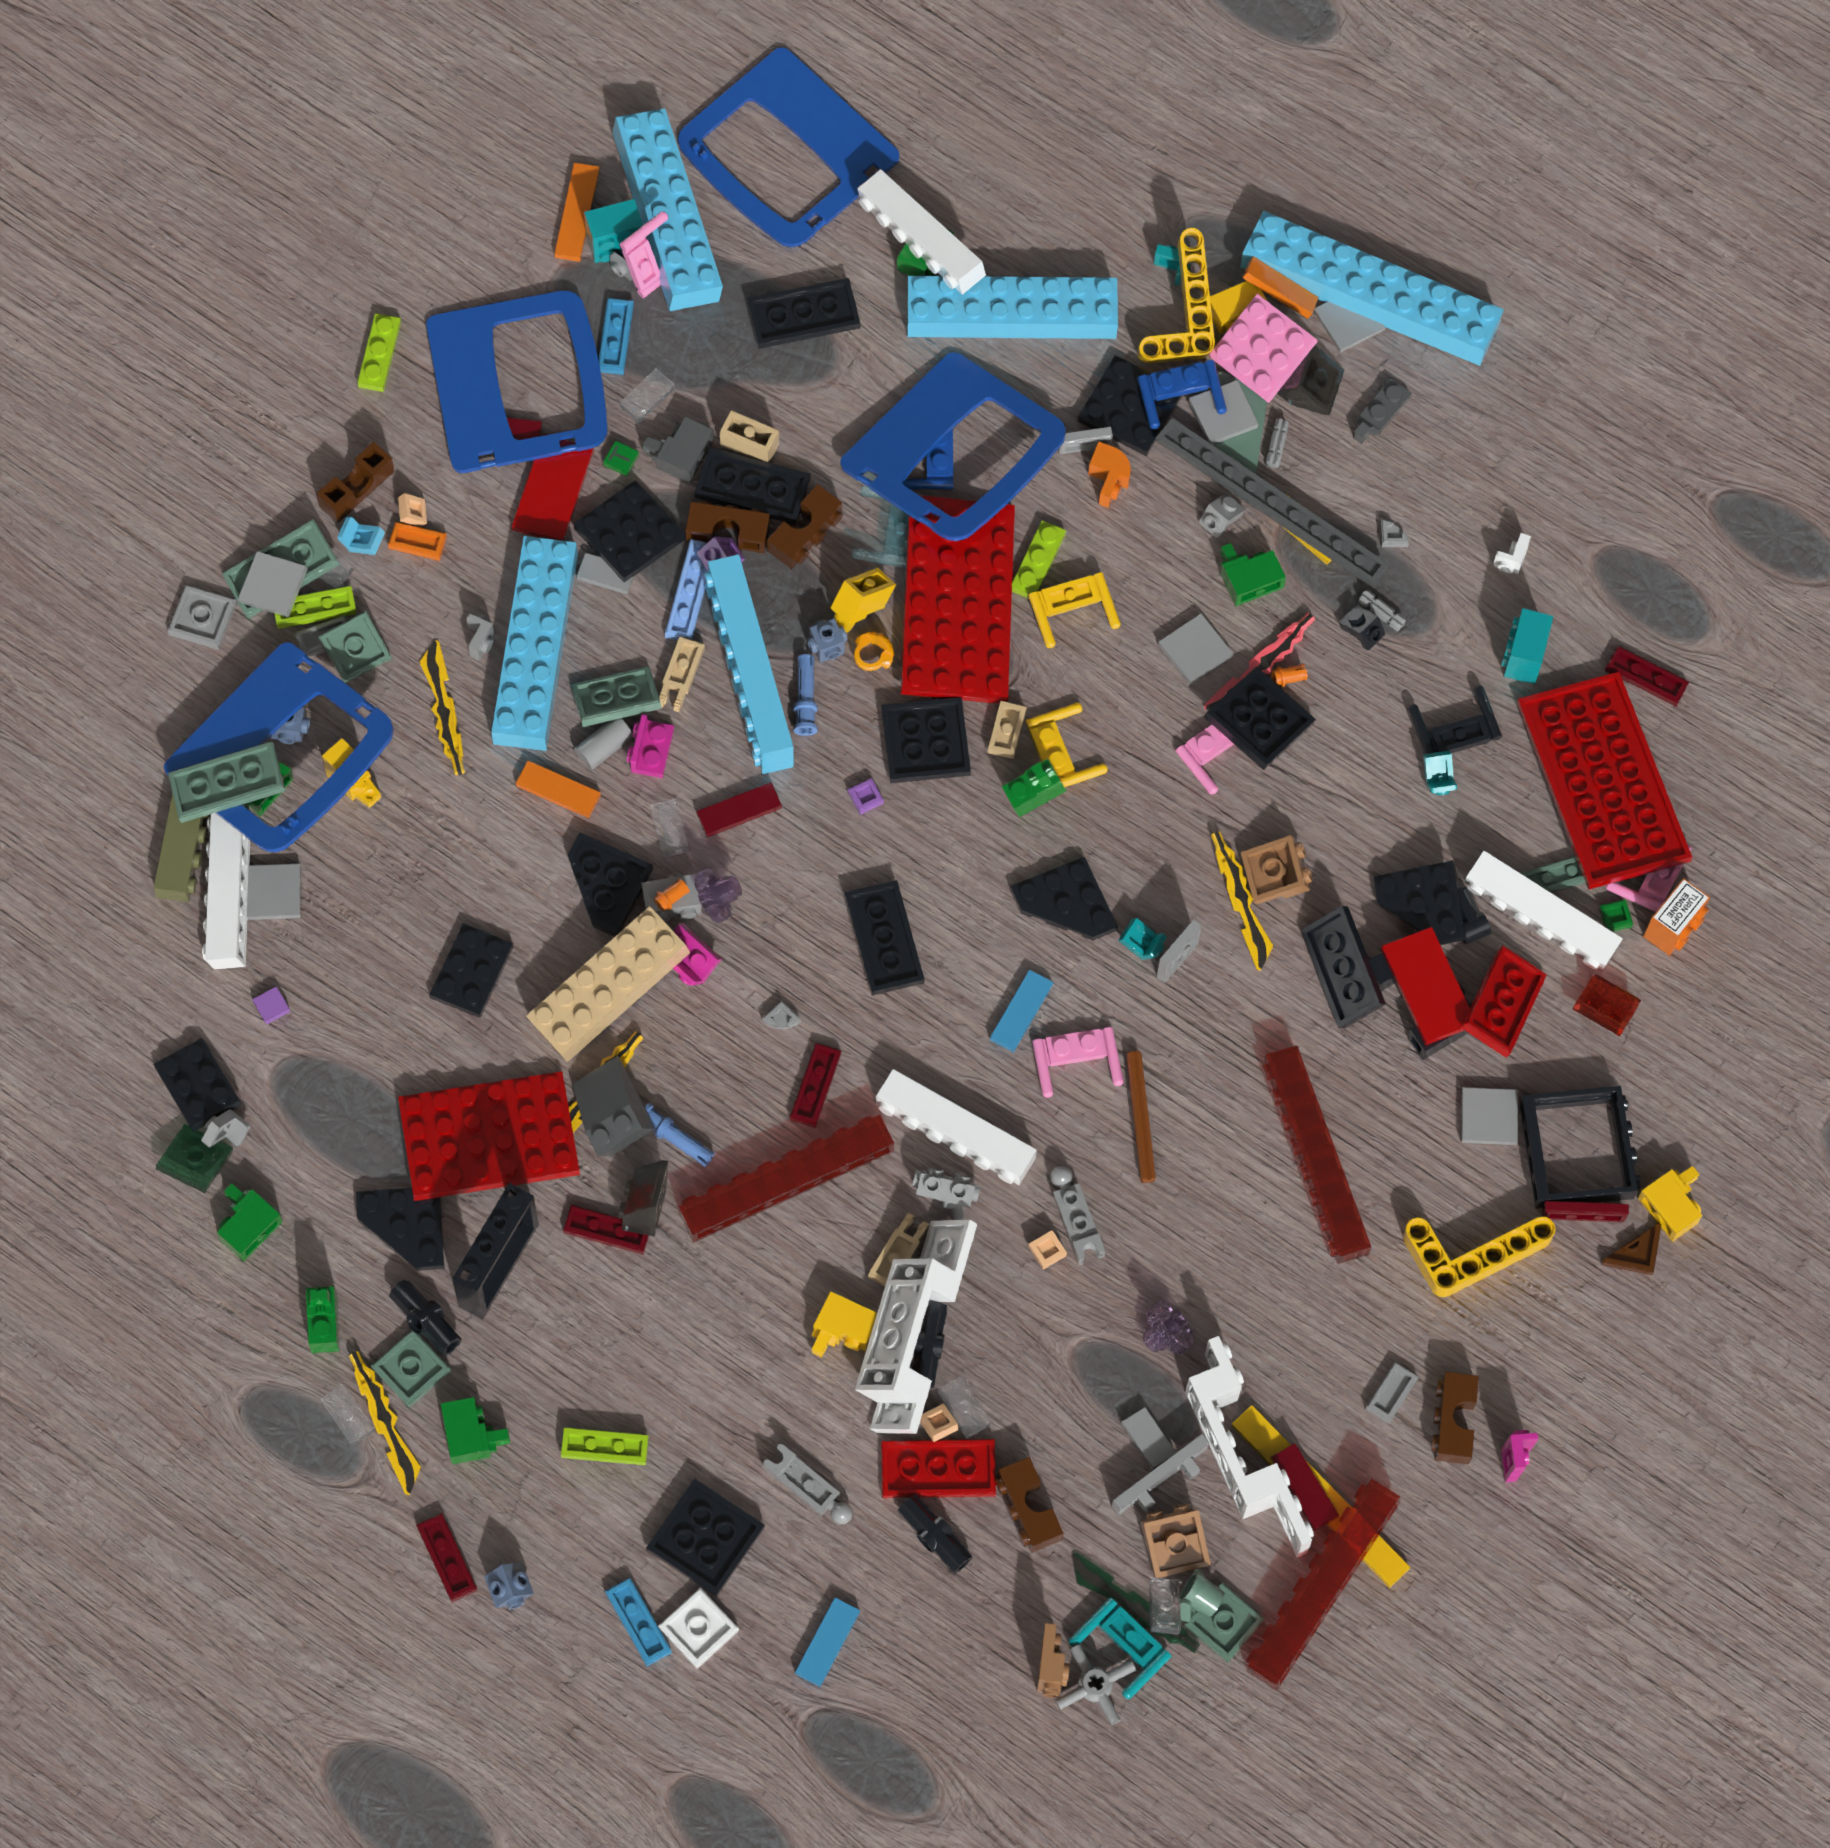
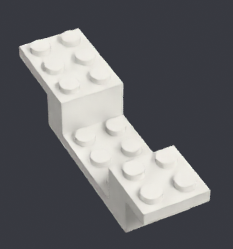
M971 1220L931 1221L920 1259H893L855 1387L856 1391L877 1402L870 1429L876 1433H917L932 1380L910 1369L909 1366L929 1301L955 1302L977 1224Z
M1219 1336L1209 1339L1205 1357L1211 1369L1190 1377L1185 1394L1204 1436L1209 1442V1447L1242 1520L1274 1507L1296 1557L1303 1556L1308 1553L1312 1542L1311 1537H1314L1309 1522H1304L1299 1513L1302 1511L1299 1499L1296 1495L1292 1496L1288 1489L1290 1481L1284 1469L1280 1470L1278 1464L1275 1463L1245 1476V1473H1247L1245 1462L1241 1456L1237 1458L1233 1449L1236 1447L1234 1438L1230 1431L1225 1432L1221 1423L1224 1421V1417L1220 1408L1238 1401L1240 1391L1242 1390L1241 1384L1244 1381L1240 1370L1233 1368L1230 1362L1232 1354L1226 1342L1222 1343Z

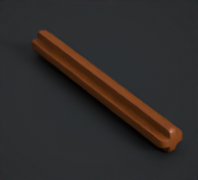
M1130 1051L1126 1057L1140 1180L1142 1183H1152L1155 1181L1156 1175L1142 1053L1140 1051Z

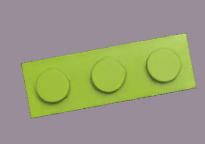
M375 313L357 382L358 388L384 392L401 327V318Z
M1041 521L1012 583L1013 593L1029 599L1028 594L1040 591L1066 535L1065 529Z
M347 586L297 596L289 617L275 614L277 628L282 629L334 619L344 615L357 614L352 587Z
M564 1428L561 1458L646 1465L649 1435Z

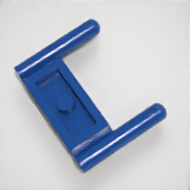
M1214 360L1138 377L1151 429L1160 427L1154 400H1164L1211 388L1217 413L1225 414L1227 411Z
M953 429L927 454V479H906L903 482L904 486L909 489L953 490Z

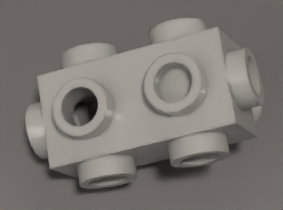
M928 1167L927 1171L916 1170L912 1184L913 1187H917L916 1195L943 1201V1207L952 1208L954 1220H965L963 1207L970 1208L972 1201L977 1202L981 1188L980 1185L970 1182L971 1177L955 1174L954 1177L944 1175L943 1170Z

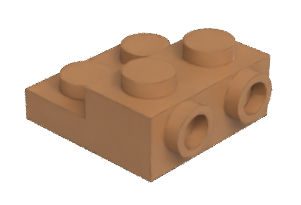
M1292 835L1241 852L1253 902L1256 905L1281 896L1286 899L1310 891L1309 883L1313 882V877L1309 867H1304L1302 858L1306 857V851L1303 843L1297 842Z
M1190 1504L1173 1507V1513L1163 1515L1162 1510L1149 1512L1146 1514V1519L1140 1520L1153 1574L1156 1579L1211 1566L1199 1510L1195 1507L1190 1508Z
M1045 1623L1037 1692H1043V1696L1048 1698H1059L1061 1686L1067 1687L1070 1663H1064L1065 1654L1059 1653L1061 1633H1056L1057 1624Z

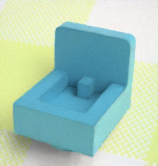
M347 516L337 538L350 552L375 555L385 532L381 527L358 524L353 517Z

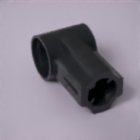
M1460 887L1459 893L1467 940L1462 942L1468 944L1490 935L1491 928L1485 914L1479 912L1467 887Z

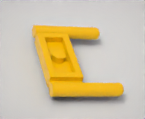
M1103 572L1028 594L1047 648H1053L1056 645L1047 617L1102 601L1110 627L1117 629L1121 625Z
M1079 702L1025 720L1040 761L1043 762L1049 759L1064 787L1103 775L1108 771L1104 763L1078 772L1074 771V766L1054 721L1081 713L1083 707Z

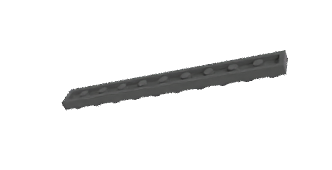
M1171 418L1157 436L1156 442L1372 588L1387 570L1389 564L1175 419Z

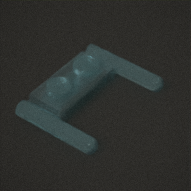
M862 486L860 489L862 496L885 500L870 490L868 486ZM890 503L883 553L854 548L852 550V557L854 559L906 568L908 514Z

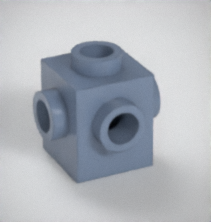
M834 618L829 621L820 620L813 627H810V638L807 639V643L811 653H815L819 662L822 663L845 654V641L848 639L843 626L838 627Z
M305 708L299 709L270 739H277L285 744L302 743L304 734H308L310 728V718L306 717Z
M522 1562L503 1564L484 1576L496 1608L508 1606L509 1610L516 1609L524 1605V1600L534 1594Z

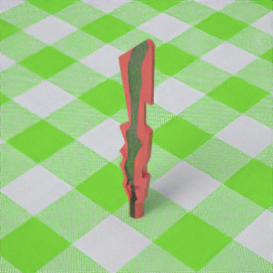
M1307 613L1300 621L1292 623L1276 636L1278 640L1266 646L1249 661L1250 668L1238 680L1233 676L1204 705V709H1211L1256 666L1266 675H1270L1274 664L1283 662L1284 656L1292 653L1294 644L1302 641L1304 631L1315 621L1313 615Z

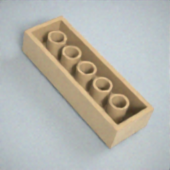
M649 906L526 1017L562 1058L568 1062L689 955L690 951L683 941Z

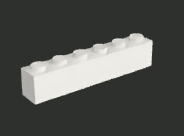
M881 169L857 188L861 207L868 213L871 211L881 226L884 228L888 226L892 230L894 237L900 243L905 242L915 257H922L926 261L928 268L934 274L939 273L950 289L956 288L963 295L986 276L982 261Z
M213 813L207 820L210 842H207L206 846L209 867L205 871L208 893H205L204 896L207 918L203 922L206 944L202 947V954L204 960L213 969L246 967L250 840L216 813Z
M1485 851L1482 852L1465 879L1464 883L1468 884L1467 889L1477 896L1482 894L1491 899L1490 903L1501 911L1509 910L1514 914L1513 918L1525 926L1528 923L1537 928L1536 932L1547 940L1553 938L1561 943L1559 947L1571 955L1576 953L1583 957V962L1592 969L1597 970V968L1603 970L1623 939Z
M894 1069L876 1096V1105L879 1106L878 1109L887 1116H897L910 1129H920L935 1143H945L950 1146V1150L961 1157L968 1156L981 1169L993 1170L1006 1183L1012 1184L1014 1182L1020 1185L1036 1159L1037 1150Z

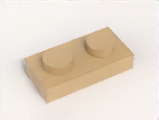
M1000 701L988 747L989 754L1014 759L1027 707Z

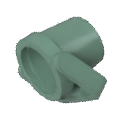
M1199 1569L1194 1570L1180 1593L1178 1603L1181 1604V1621L1191 1623L1196 1611L1211 1617L1217 1611L1224 1598L1225 1592L1205 1578V1575Z

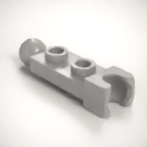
M1057 1166L1052 1170L1050 1177L1052 1183L1060 1187V1190L1054 1191L1053 1197L1070 1240L1075 1259L1079 1265H1082L1086 1249H1092L1097 1258L1101 1259L1105 1256V1248L1097 1232L1079 1183L1071 1186L1072 1173L1070 1169L1065 1166Z
M778 1444L777 1453L783 1459L782 1462L775 1464L768 1459L764 1460L762 1468L820 1516L829 1510L831 1511L832 1520L837 1524H846L852 1519V1508L847 1503H837L835 1501L840 1496V1492L797 1458L783 1444Z

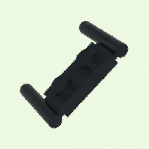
M1482 685L1476 686L1474 693L1483 716L1478 715L1427 731L1418 705L1412 704L1408 707L1424 754L1443 751L1455 753L1489 743L1491 740L1496 741L1503 737Z

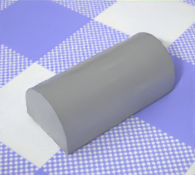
M621 718L611 720L576 746L574 752L592 771L629 742L633 735Z

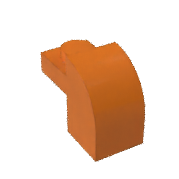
M1098 442L1089 464L1088 475L1105 481L1100 492L1099 505L1109 508L1112 499H1118L1121 487L1128 489L1131 466L1127 456L1121 450Z

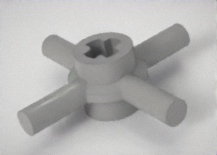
M1080 1644L1074 1646L1070 1651L1082 1672L1078 1681V1688L1055 1699L1056 1705L1061 1710L1082 1698L1090 1702H1098L1110 1725L1117 1724L1121 1719L1110 1701L1109 1695L1113 1688V1682L1136 1671L1133 1662L1130 1660L1106 1672L1101 1668H1092ZM1091 1680H1094L1095 1683L1101 1682L1100 1690H1097L1095 1687L1090 1688Z

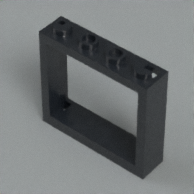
M1621 1086L1522 1096L1519 1106L1535 1209L1542 1208L1545 1201L1600 1203L1635 1198L1638 1190H1640V1175L1635 1173L1634 1163L1637 1162L1635 1147L1630 1145L1629 1137H1632L1633 1134L1631 1121L1626 1120L1625 1111H1628V1100H1626L1625 1095H1622ZM1610 1103L1624 1187L1549 1194L1536 1110Z
M511 1183L507 1185L452 1278L460 1308L481 1319H484L539 1226L534 1195ZM463 1270L470 1273L467 1281L460 1278Z

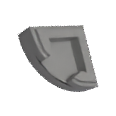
M1381 519V547H1408L1409 540L1407 534L1396 526L1394 522Z
M781 1000L762 1018V1022L771 1028L789 1029L799 1024L801 1018Z

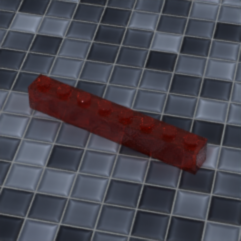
M1298 1046L1266 1054L1264 1065L1261 1066L1265 1080H1270L1272 1084L1271 1097L1275 1106H1280L1282 1115H1280L1281 1125L1284 1131H1289L1291 1136L1289 1146L1293 1156L1297 1155L1301 1164L1298 1165L1299 1174L1302 1181L1307 1180L1310 1188L1307 1191L1311 1206L1317 1207L1319 1213L1317 1223L1321 1232H1326L1329 1240L1326 1241V1247L1330 1257H1335L1338 1265L1369 1255L1371 1250L1369 1238Z
M872 1115L866 1116L857 1122L858 1125L849 1129L842 1127L833 1132V1136L825 1140L822 1138L815 1139L803 1150H791L782 1156L783 1159L774 1163L767 1161L758 1166V1170L747 1174V1172L738 1174L728 1184L723 1186L722 1184L714 1185L707 1190L706 1194L699 1197L693 1195L684 1199L681 1202L682 1204L678 1206L679 1215L692 1242H697L894 1152V1141L881 1115L875 1117Z
M1372 1478L1367 1485L1363 1483L1354 1496L1357 1501L1352 1508L1347 1507L1339 1519L1342 1524L1337 1531L1331 1530L1324 1541L1326 1548L1321 1555L1315 1554L1308 1566L1311 1571L1306 1578L1300 1577L1293 1588L1295 1595L1290 1602L1285 1600L1277 1613L1280 1618L1275 1625L1270 1624L1262 1635L1264 1642L1259 1649L1255 1647L1246 1660L1249 1663L1247 1666L1248 1673L1276 1691L1400 1504L1399 1495Z

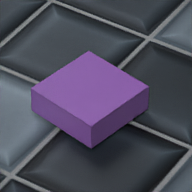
M872 778L847 789V793L860 815L884 804V799Z
M277 987L252 999L266 1025L290 1012Z

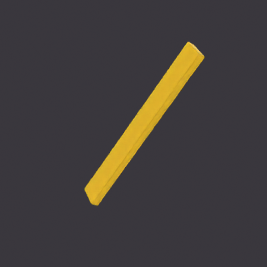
M1252 1405L1231 1424V1427L1269 1466L1273 1465L1270 1460L1273 1455L1291 1446ZM1307 1462L1339 1514V1518L1327 1525L1390 1589L1411 1567Z

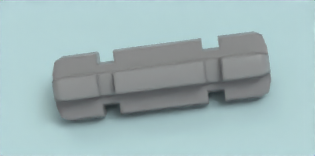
M1277 418L1275 420L1265 463L1267 467L1278 468L1280 466L1289 427V421L1286 419Z
M1365 590L1359 597V603L1366 608L1370 607L1369 611L1377 615L1385 623L1389 622V626L1395 631H1399L1404 626L1406 619L1399 613L1395 614V610L1380 598L1376 599V595L1370 590Z

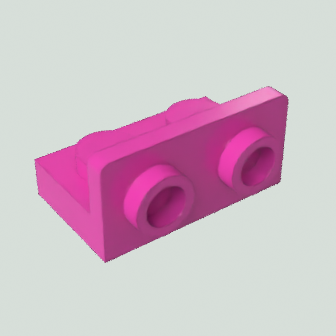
M641 715L640 722H635L633 729V738H636L634 747H629L627 762L631 763L632 773L663 778L674 734V725L648 721L647 715Z
M684 923L678 924L673 932L687 946L690 954L673 969L679 974V979L685 984L692 986L703 984L722 958Z
M1518 1430L1509 1436L1501 1448L1505 1482L1517 1481L1522 1472H1524L1526 1465H1529V1452L1539 1439L1538 1433H1530L1529 1430Z

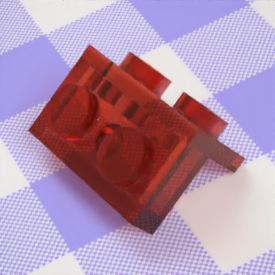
M1594 973L1576 1001L1573 1010L1614 1034L1621 1036L1635 1014L1641 1000Z

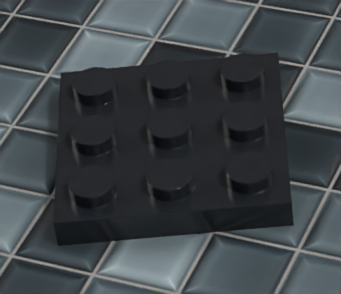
M1115 355L1080 412L1077 422L1091 429L1111 427L1113 440L1147 456L1182 396L1159 401L1154 400L1160 427L1151 429L1138 382L1139 376H1148L1150 372Z
M636 480L574 523V530L624 583L686 540V534Z
M1257 666L1209 709L1204 716L1205 719L1263 770L1273 763L1316 721L1309 712Z
M962 697L885 704L881 706L890 783L971 776Z
M694 1478L646 1547V1551L717 1597L758 1539L765 1525Z

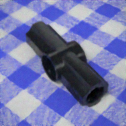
M406 1280L399 1282L390 1291L389 1297L407 1316L406 1319L410 1329L417 1335L423 1334L442 1355L445 1354L447 1356L460 1345L462 1338L444 1320L443 1310L436 1301H427L413 1284Z
M929 1301L913 1353L915 1357L912 1370L932 1380L930 1388H934L938 1360L941 1359L945 1336L943 1329L947 1315V1305L937 1301Z
M916 1494L908 1498L898 1509L897 1512L916 1532V1536L929 1552H934L954 1574L960 1572L972 1560L973 1556L954 1537V1532L943 1518L938 1515L935 1516Z

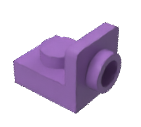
M713 537L697 552L707 571L708 561L738 554L741 562L745 560L732 538Z

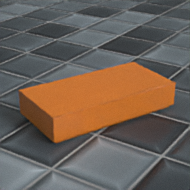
M395 522L388 548L440 561L447 540V534Z

